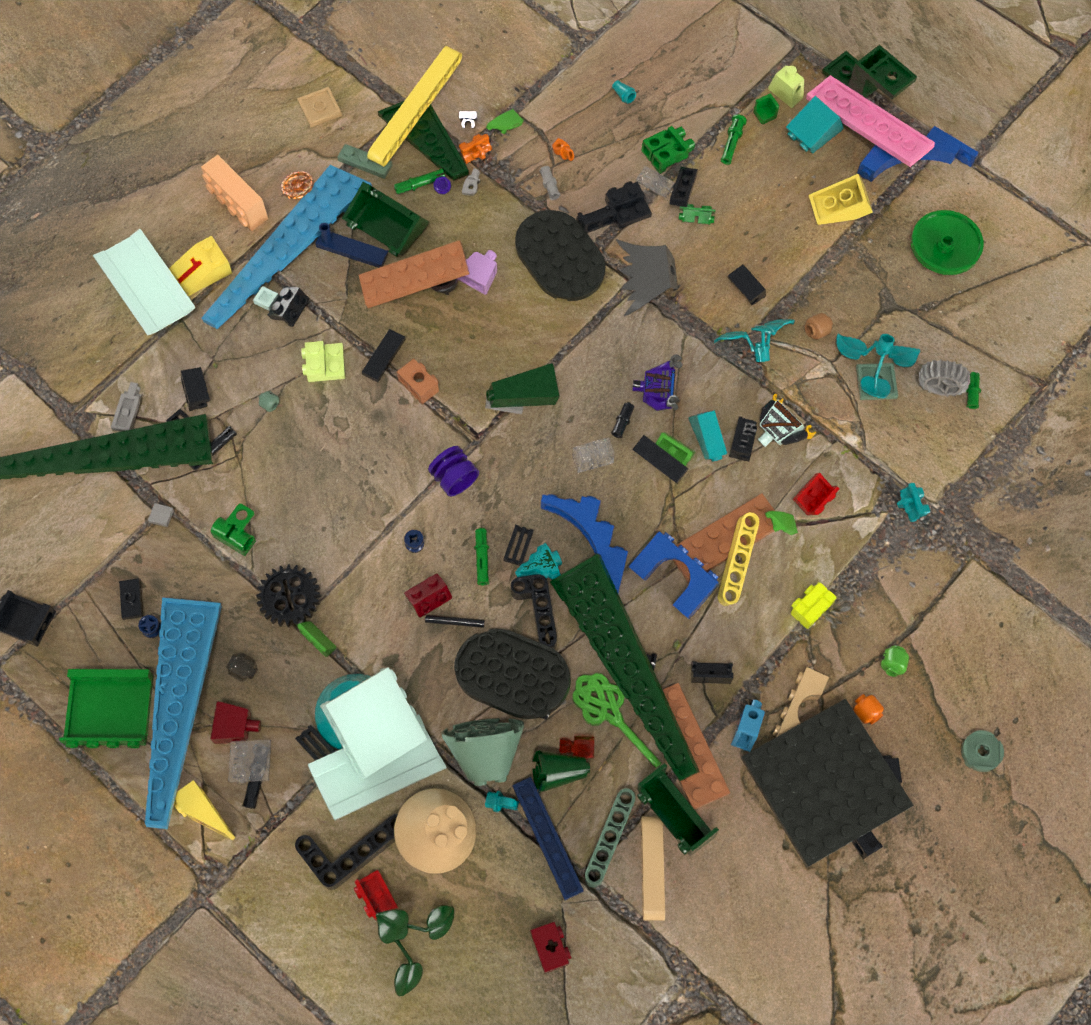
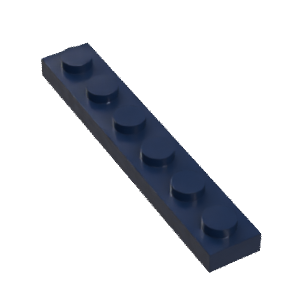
M529 777L512 785L564 901L583 893L584 890L532 778Z

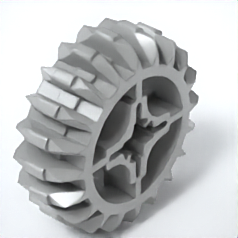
M933 360L922 366L918 377L919 385L922 386V389L928 390L929 393L932 392L941 396L962 395L968 389V385H970V372L966 367H962V364H956L955 361Z

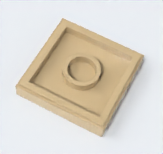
M329 87L297 98L310 128L342 116V112Z

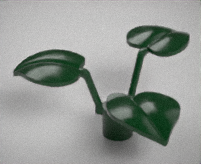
M440 905L434 908L427 918L426 923L428 927L426 928L409 924L408 914L402 909H391L376 914L380 940L385 944L395 942L408 960V964H402L395 974L394 987L397 996H404L413 990L420 982L423 974L422 965L418 962L413 963L412 958L399 940L407 936L408 928L429 932V938L432 940L443 937L449 931L454 920L453 906Z

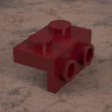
M437 573L404 592L406 599L412 605L419 618L452 599L446 583Z

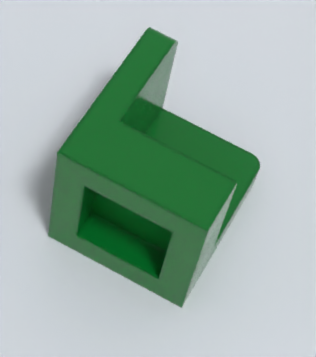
M771 93L756 100L753 113L763 125L777 118L779 104Z

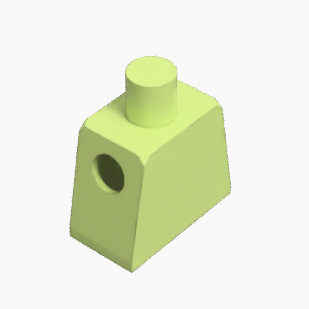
M785 66L775 74L768 89L789 107L793 108L804 97V78L797 73L796 67Z

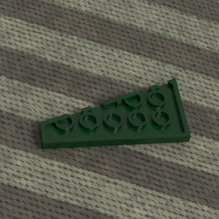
M404 101L378 111V116L388 124ZM430 104L405 139L439 169L442 168L444 173L454 181L468 175L469 170Z

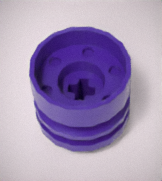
M452 446L444 450L431 462L428 468V472L434 476L435 481L440 482V487L450 497L465 491L479 476V470L471 461H467V455L463 453L459 446Z

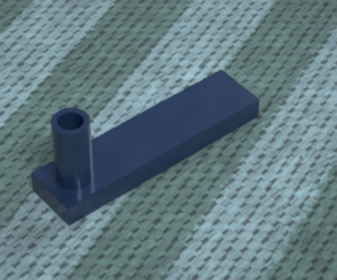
M321 223L319 225L320 236L315 243L317 248L378 268L383 267L389 255L388 250L333 233L328 223Z

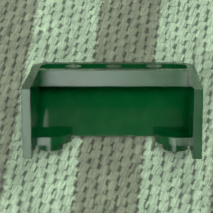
M664 763L638 783L637 790L639 794H637V797L644 805L647 803L678 841L677 847L684 855L688 854L691 856L712 841L719 829L715 827L712 831L665 774L667 765Z

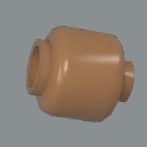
M824 313L808 318L805 325L806 334L816 340L829 335L832 331V319Z

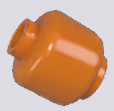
M863 694L855 700L856 705L853 711L864 724L870 723L873 725L884 716L882 714L884 707L874 695L866 697Z

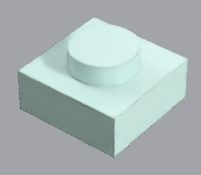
M262 286L253 302L270 311L279 295Z

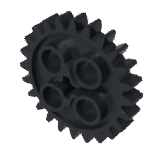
M288 564L285 570L280 566L278 572L272 569L273 575L265 574L267 581L260 580L263 587H257L260 592L256 594L257 599L260 600L257 602V605L261 607V614L265 613L264 617L266 620L271 618L272 624L278 620L280 627L284 622H286L287 627H290L291 622H294L297 626L298 620L305 622V616L312 618L310 611L316 612L317 609L314 605H320L319 600L316 599L321 597L320 592H317L320 590L319 585L316 584L317 579L312 578L311 572L306 574L305 568L299 571L298 565L291 569L290 564ZM284 580L287 581L294 611L290 610L287 593L283 584ZM295 581L300 582V585L297 587L291 586ZM275 587H281L279 592H272ZM299 599H305L302 605L296 604ZM279 605H286L283 610H277Z

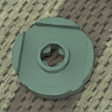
M979 730L973 732L965 738L961 747L965 765L979 772H989L995 769L1004 757V748L1001 741H998L994 737L995 735L989 731ZM980 746H983L984 750L988 752L984 756L978 753Z

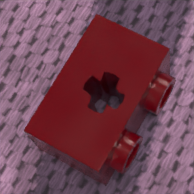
M554 921L530 930L544 974L569 965L568 960L572 958L568 947H563L561 939L564 938L560 925L556 927ZM549 942L557 944L553 953L550 950H546Z

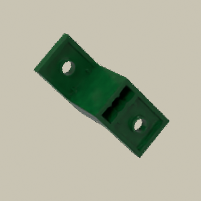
M880 44L859 61L848 51H845L822 70V74L827 78L831 75L865 98L879 88L891 100L913 84L918 77ZM842 71H849L850 73L845 74ZM888 76H894L896 79H890Z

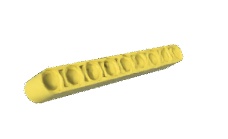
M448 46L442 49L369 149L367 155L369 160L381 166H386L458 67L462 59V53Z

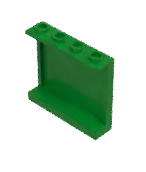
M68 669L67 677L70 679L64 737H59V741L66 745L65 747L78 748V745H86L87 748H99V745H107V748H119V745H127L128 748L136 749L140 748V745L146 746L153 674L149 669Z

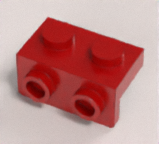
M816 473L793 500L807 516L819 515L824 511V506L836 497V493L840 488L838 486H831L821 473Z
M379 870L361 880L357 879L354 881L356 887L353 889L359 899H364L366 906L363 908L369 918L373 916L377 921V913L398 909Z

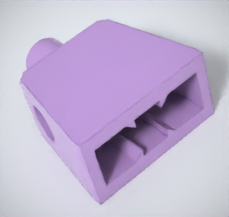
M488 250L485 255L474 252L466 260L470 274L457 279L486 295L497 274V263L494 261L497 257L496 253L492 250Z

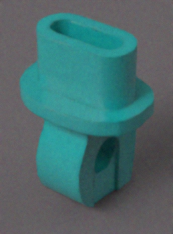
M499 790L496 793L488 791L485 801L486 808H491L494 812H499L501 808L518 809L519 802L515 799L504 797Z

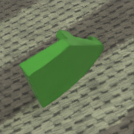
M512 109L490 121L486 128L488 130L495 128L500 130L502 134H505L507 129L510 130L521 126L524 120Z
M779 511L765 513L767 519L770 518L772 520L775 532L783 530V532L789 535L798 533L792 514Z

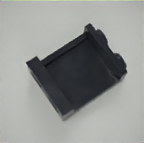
M8 590L0 599V633L38 647L56 611L50 605L45 603L43 605L15 595L12 591Z

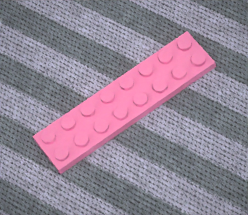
M831 75L807 94L806 99L808 101L814 96L818 97L841 118L843 124L909 167L934 148V141Z

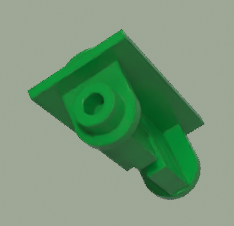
M688 204L687 207L680 206L679 211H683V213H679V220L694 223L696 216L698 217L699 224L710 225V223H714L715 218L711 214H715L716 210L712 209L711 206H701V208H695L693 204Z

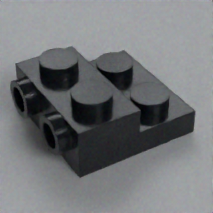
M626 182L623 187L619 189L616 187L610 188L605 194V202L610 201L617 211L616 223L619 229L652 216V212L645 201V194L638 182Z

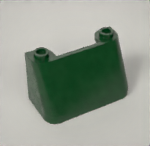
M364 181L342 217L347 222L346 226L353 230L358 228L386 245L389 248L388 252L396 257L398 255L403 256L429 224L428 220Z

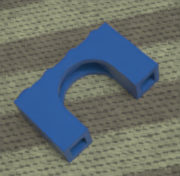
M659 531L629 565V568L646 581L658 566L665 561L679 560L685 563L690 572V582L687 589L675 601L673 606L690 619L720 585L717 581L719 577L711 570L706 572L702 568L704 564L696 557L692 560L687 555L689 551L681 544L677 547L672 543L675 539L667 532L662 534Z

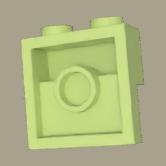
M305 342V348H301L302 359H306V364H302L303 375H307L308 382L345 379L343 343Z

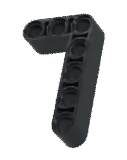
M394 814L386 819L332 864L308 835L298 837L295 842V848L323 886L329 890H335L395 842L392 825L396 821L398 814ZM379 834H385L387 837L383 843L376 842V837ZM304 842H311V846L307 851L301 850V845ZM368 847L370 849L369 854L365 857L360 856V849ZM316 858H323V864L320 867L316 868L313 866ZM350 860L353 862L350 870L342 869L345 861ZM329 874L336 875V880L332 884L326 883V877Z

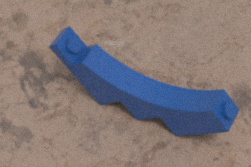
M934 126L926 136L935 142L934 148L920 160H934L952 164L955 159H958L963 164L971 167L979 152ZM875 145L860 163L857 174L872 182L886 169L903 162Z

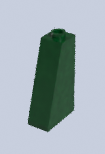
M547 364L492 382L489 390L486 391L487 401H490L491 408L555 405L560 397L553 364Z

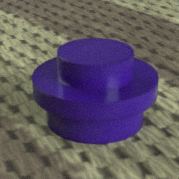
M441 176L435 179L433 187L438 194H446L450 191L451 183L448 178Z

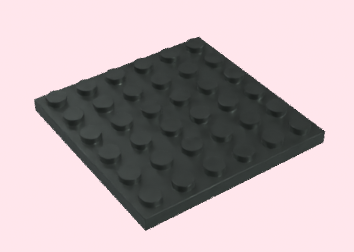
M846 699L741 757V760L806 868L914 806Z

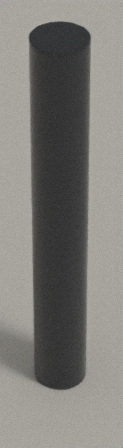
M426 615L425 623L484 628L485 620Z

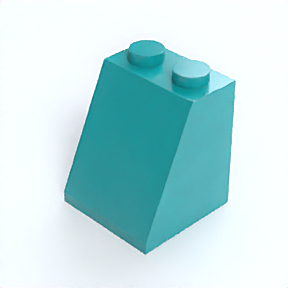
M816 96L786 126L787 135L793 141H799V146L805 152L809 150L812 154L844 129L841 118Z

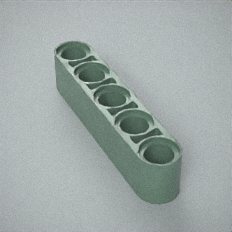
M622 789L617 794L585 872L584 879L589 887L595 888L600 886L605 877L635 803V793L631 789ZM628 795L631 798V802L624 804L621 802L620 797ZM620 814L623 817V822H614L612 816ZM607 833H612L616 840L610 843L605 840L604 836ZM599 852H604L608 859L605 862H600L596 855ZM590 872H597L600 875V879L596 882L591 881L588 877Z

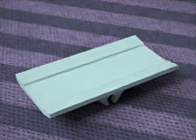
M141 229L113 247L93 255L147 336L158 332L195 309L190 298Z
M416 715L417 721L424 726L420 715ZM426 731L425 734L427 740L367 778H359L344 748L309 763V770L333 819L337 820L446 769L447 767L439 756L428 732Z

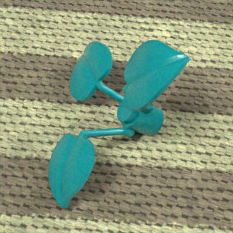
M776 319L766 322L764 325L752 327L751 330L761 331L762 342L755 343V347L747 332L732 331L722 334L714 340V344L719 340L745 338L751 347V352L755 353L756 362L769 361L771 334L775 335L784 325H793L795 320ZM765 332L767 333V340H766V342H765Z
M838 333L836 337L837 348L847 358L859 359L861 355L866 356L876 347V353L881 358L875 378L871 376L863 377L860 386L864 392L877 398H885L891 391V386L887 380L878 379L884 357L888 354V357L892 358L895 364L902 367H912L920 353V349L894 346L895 339L889 334H882L879 340L874 341V344L867 349L863 341L842 336Z

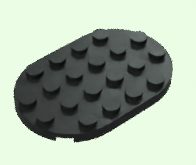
M545 210L530 215L520 224L515 237L517 255L546 294L555 299L558 297L567 299V301H578L591 296L599 289L605 276L606 265L604 257L575 218L561 211Z
M488 629V632L479 635L476 633L460 647L455 658L454 670L461 689L472 699L521 719H535L546 716L560 707L569 693L571 679L565 659L556 650L509 630Z

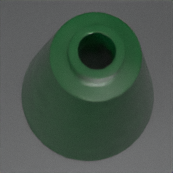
M541 750L533 753L532 762H536L535 769H532L534 785L539 790L538 792H545L584 779L590 773V763L586 761L585 757Z

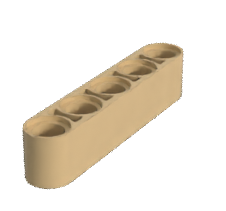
M641 816L643 921H665L663 823L658 816Z

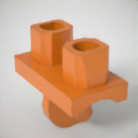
M477 134L470 143L463 142L459 144L463 161L466 164L478 157L481 160L486 158L485 153L492 150L489 135Z

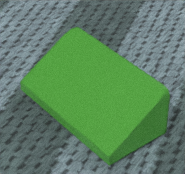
M662 432L656 442L658 446L684 466L688 464L696 453L666 432Z
M303 622L297 625L300 633L325 657H328L336 650L337 647L312 622Z

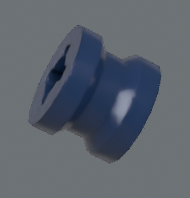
M410 530L405 534L404 542L406 549L412 553L420 552L424 547L422 533L418 530Z
M146 615L140 619L138 627L145 637L155 638L160 633L161 624L155 616Z

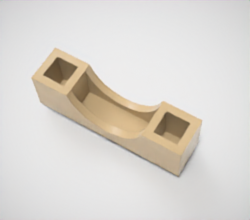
M806 667L804 672H799L795 681L798 683L797 689H792L788 700L791 701L788 708L784 707L780 718L783 719L781 726L777 724L772 734L775 738L801 724L798 719L799 705L808 700H818L824 691L829 679L828 676Z

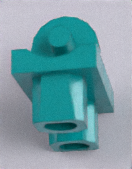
M909 483L905 489L900 491L901 500L897 502L898 508L905 509L910 522H915L930 513L929 505L922 504L920 500L924 497L923 488L916 487L915 483Z

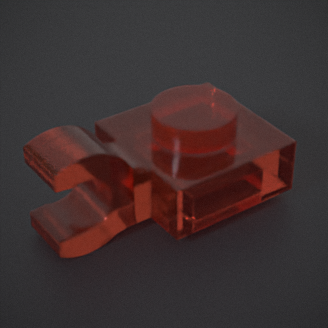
M574 736V741L568 738H560L559 752H573V756L594 758V736Z

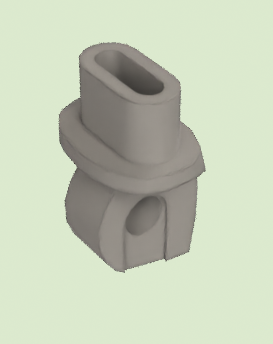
M473 168L471 175L467 176L462 188V195L473 196L477 193V184H480V171Z

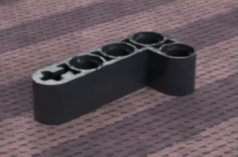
M538 574L513 579L511 582L512 597L516 600H532L538 642L555 650L557 635L547 579L543 575ZM536 583H541L544 587L541 589H537L534 587V585ZM517 586H522L524 590L518 592L514 588ZM543 601L547 605L545 607H539L537 606V603ZM548 620L550 624L542 626L540 621ZM545 634H548L551 644H547L545 641Z

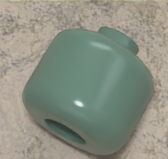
M266 391L260 394L259 406L266 411L272 412L279 405L280 399L273 392Z

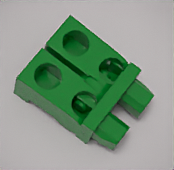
M670 126L667 130L644 139L641 151L651 161V164L659 174L666 171L667 167L687 159L689 152L695 148V142L692 138L686 141L683 140L686 132L682 126L676 129Z

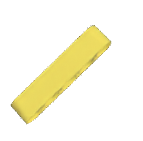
M751 512L741 516L737 521L718 592V601L723 606L735 604L740 598L759 526L758 516ZM745 518L750 519L751 527L745 524ZM741 536L745 537L747 541L746 545L741 544ZM736 555H739L742 558L741 564L736 562ZM731 573L737 576L736 583L731 581ZM726 592H730V593H731V595H732V600H731V601H728V600L726 599V597H725V593H726Z

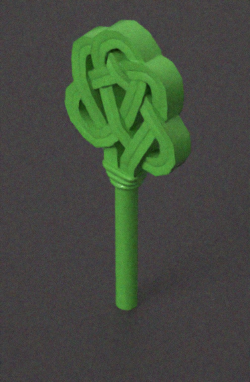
M598 673L592 676L582 675L578 677L572 701L576 707L582 710L585 722L591 726H598L607 721L609 724L618 727L655 768H658L662 764L660 760L624 722L619 709L623 705L625 697L619 687L610 684L604 675ZM603 692H605V693H606V696H607V699H608V702H607V701H606V699H605V695H604V693H603ZM591 693H596L597 698L591 696ZM614 694H616L618 697L617 701L615 700Z

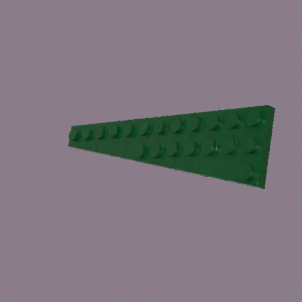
M206 414L2 456L0 457V480L26 478L28 475L43 477L45 474L64 475V473L69 472L84 474L139 470L142 467H151L153 469L166 465L178 467L180 464H189V466L213 464L208 417Z
M596 554L551 580L550 583L556 593L569 608L570 614L580 625L581 631L588 637L590 645L597 652L598 657L624 697L633 706L634 712L644 723L647 732H650L654 738L656 746L663 753L664 758L679 781L699 773L697 764L601 555Z

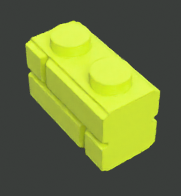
M820 582L816 586L811 584L804 592L806 596L803 599H796L791 605L793 607L791 615L797 621H800L806 629H809L836 600V596Z

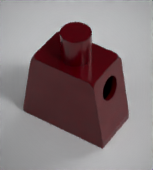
M217 701L210 738L214 744L246 742L249 732H260L261 720H251V712L248 709Z

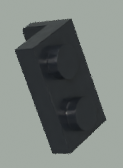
M284 286L267 315L272 320H282L289 327H293L308 303L309 297L299 287Z

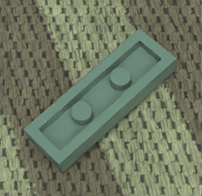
M347 144L343 146L337 157L339 162L383 179L386 178L392 167L391 161L386 166H381L367 158L368 152Z

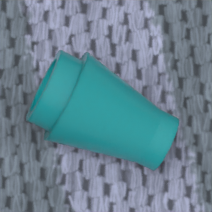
M619 80L613 83L612 88L616 91L622 102L629 104L636 98L634 88Z

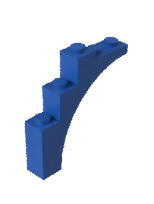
M552 494L542 495L541 509L561 516L580 530L588 540L595 555H601L613 584L619 593L628 551L618 546L610 547L614 525L606 521L596 522L601 500H597L593 496H582L581 502L578 503L573 499L564 500Z

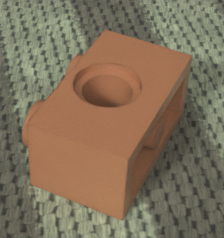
M412 359L397 371L398 380L421 404H424L439 392L437 378L434 375L430 376L426 367L421 362L418 363L415 359ZM417 379H423L421 382H416Z

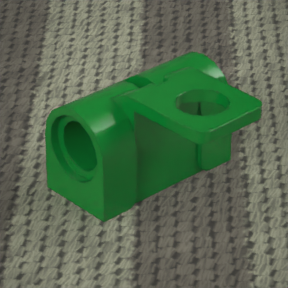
M239 503L227 520L219 517L211 527L213 538L241 555L246 556L256 542L253 535L244 531V528L254 516V511ZM239 511H246L247 517L244 520L237 519L236 515Z

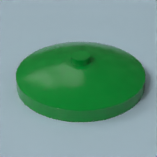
M938 210L926 214L916 223L911 235V248L916 259L924 267L938 274L957 275L964 273L974 267L983 252L984 240L980 229L970 218L956 211Z

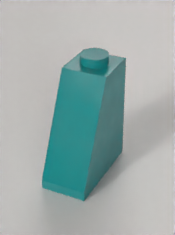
M715 410L688 417L705 460L711 459L714 462L723 459L722 455H726L727 450Z

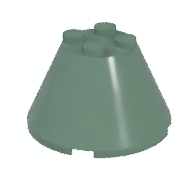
M499 718L474 720L453 725V730L448 731L447 728L442 731V738L467 779L474 781L475 786L486 785L487 781L493 780L495 782L507 781L506 776L510 772L524 729V722L509 718V722H500Z

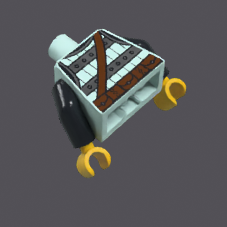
M774 394L772 400L762 407L759 420L760 426L765 432L758 440L765 447L773 439L779 445H789L806 438L812 439L816 434V431L814 433L809 432L812 427L811 425L805 428L782 405L783 398L776 400L777 394Z

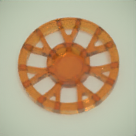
M297 171L289 174L283 180L281 189L286 197L298 199L312 190L314 181L308 172Z

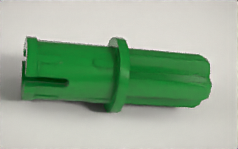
M971 372L969 374L970 385H968L966 390L968 393L967 408L977 409L979 408V393H981L979 388L980 374L978 372Z

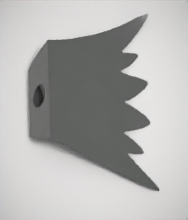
M616 239L617 243L630 254V256L623 257V259L632 263V265L621 269L622 273L633 277L622 288L625 290H635L627 299V301H635L624 316L638 310L667 289H678L675 259L666 245L640 246Z

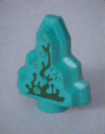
M544 543L537 547L535 553L530 555L529 561L520 565L515 574L517 577L538 574L553 580L561 575L559 571V566L562 565L560 555L557 551L551 552L547 544Z

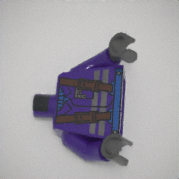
M675 354L671 357L670 361L645 371L644 381L633 380L632 391L643 392V402L656 411L665 409L677 410L679 406L676 402H680V400L674 395L675 369L673 368L674 366L676 368L682 367L683 364L678 361L682 357Z

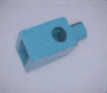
M751 700L749 705H745L731 743L732 746L748 752L751 751L758 737L765 711L761 710L762 703L760 701Z

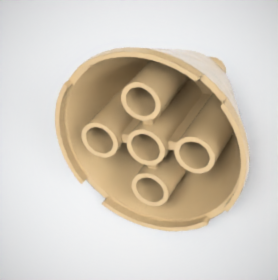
M437 788L420 791L411 796L400 808L394 824L395 843L401 856L412 867L431 874L448 872L461 865L474 847L476 823L473 813L466 802L451 791Z

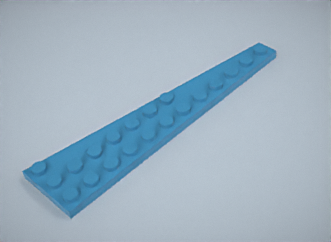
M329 165L201 318L203 322L218 329L238 309L246 304V299L258 293L259 288L265 282L269 283L277 271L281 272L320 236L319 225L321 223L333 224L337 221V216L342 212H346L363 181L371 186L372 184Z
M162 597L160 644L158 647L159 658L156 672L157 679L152 725L153 737L149 764L150 776L145 816L146 827L168 829L222 608L221 603Z

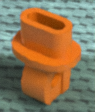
M558 138L552 144L556 155H560L564 160L572 161L574 159L573 150L567 142Z

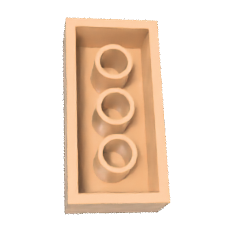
M216 155L201 166L203 171L202 177L207 183L205 185L207 190L211 194L214 193L218 201L222 205L225 204L233 216L236 215L239 218V222L243 227L247 226L253 231L268 220L263 199L219 155Z

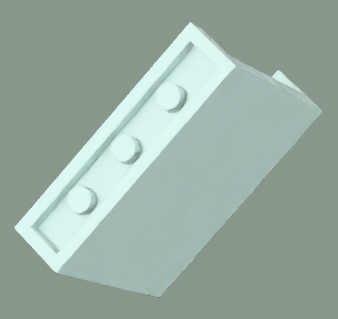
M389 667L380 669V672L333 700L326 701L320 705L359 778H367L427 740L424 726L417 721L415 709L408 704L405 699L407 698L405 691L398 686L396 682L397 676Z

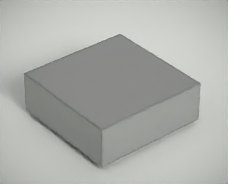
M154 503L148 519L149 523L168 527L174 509Z

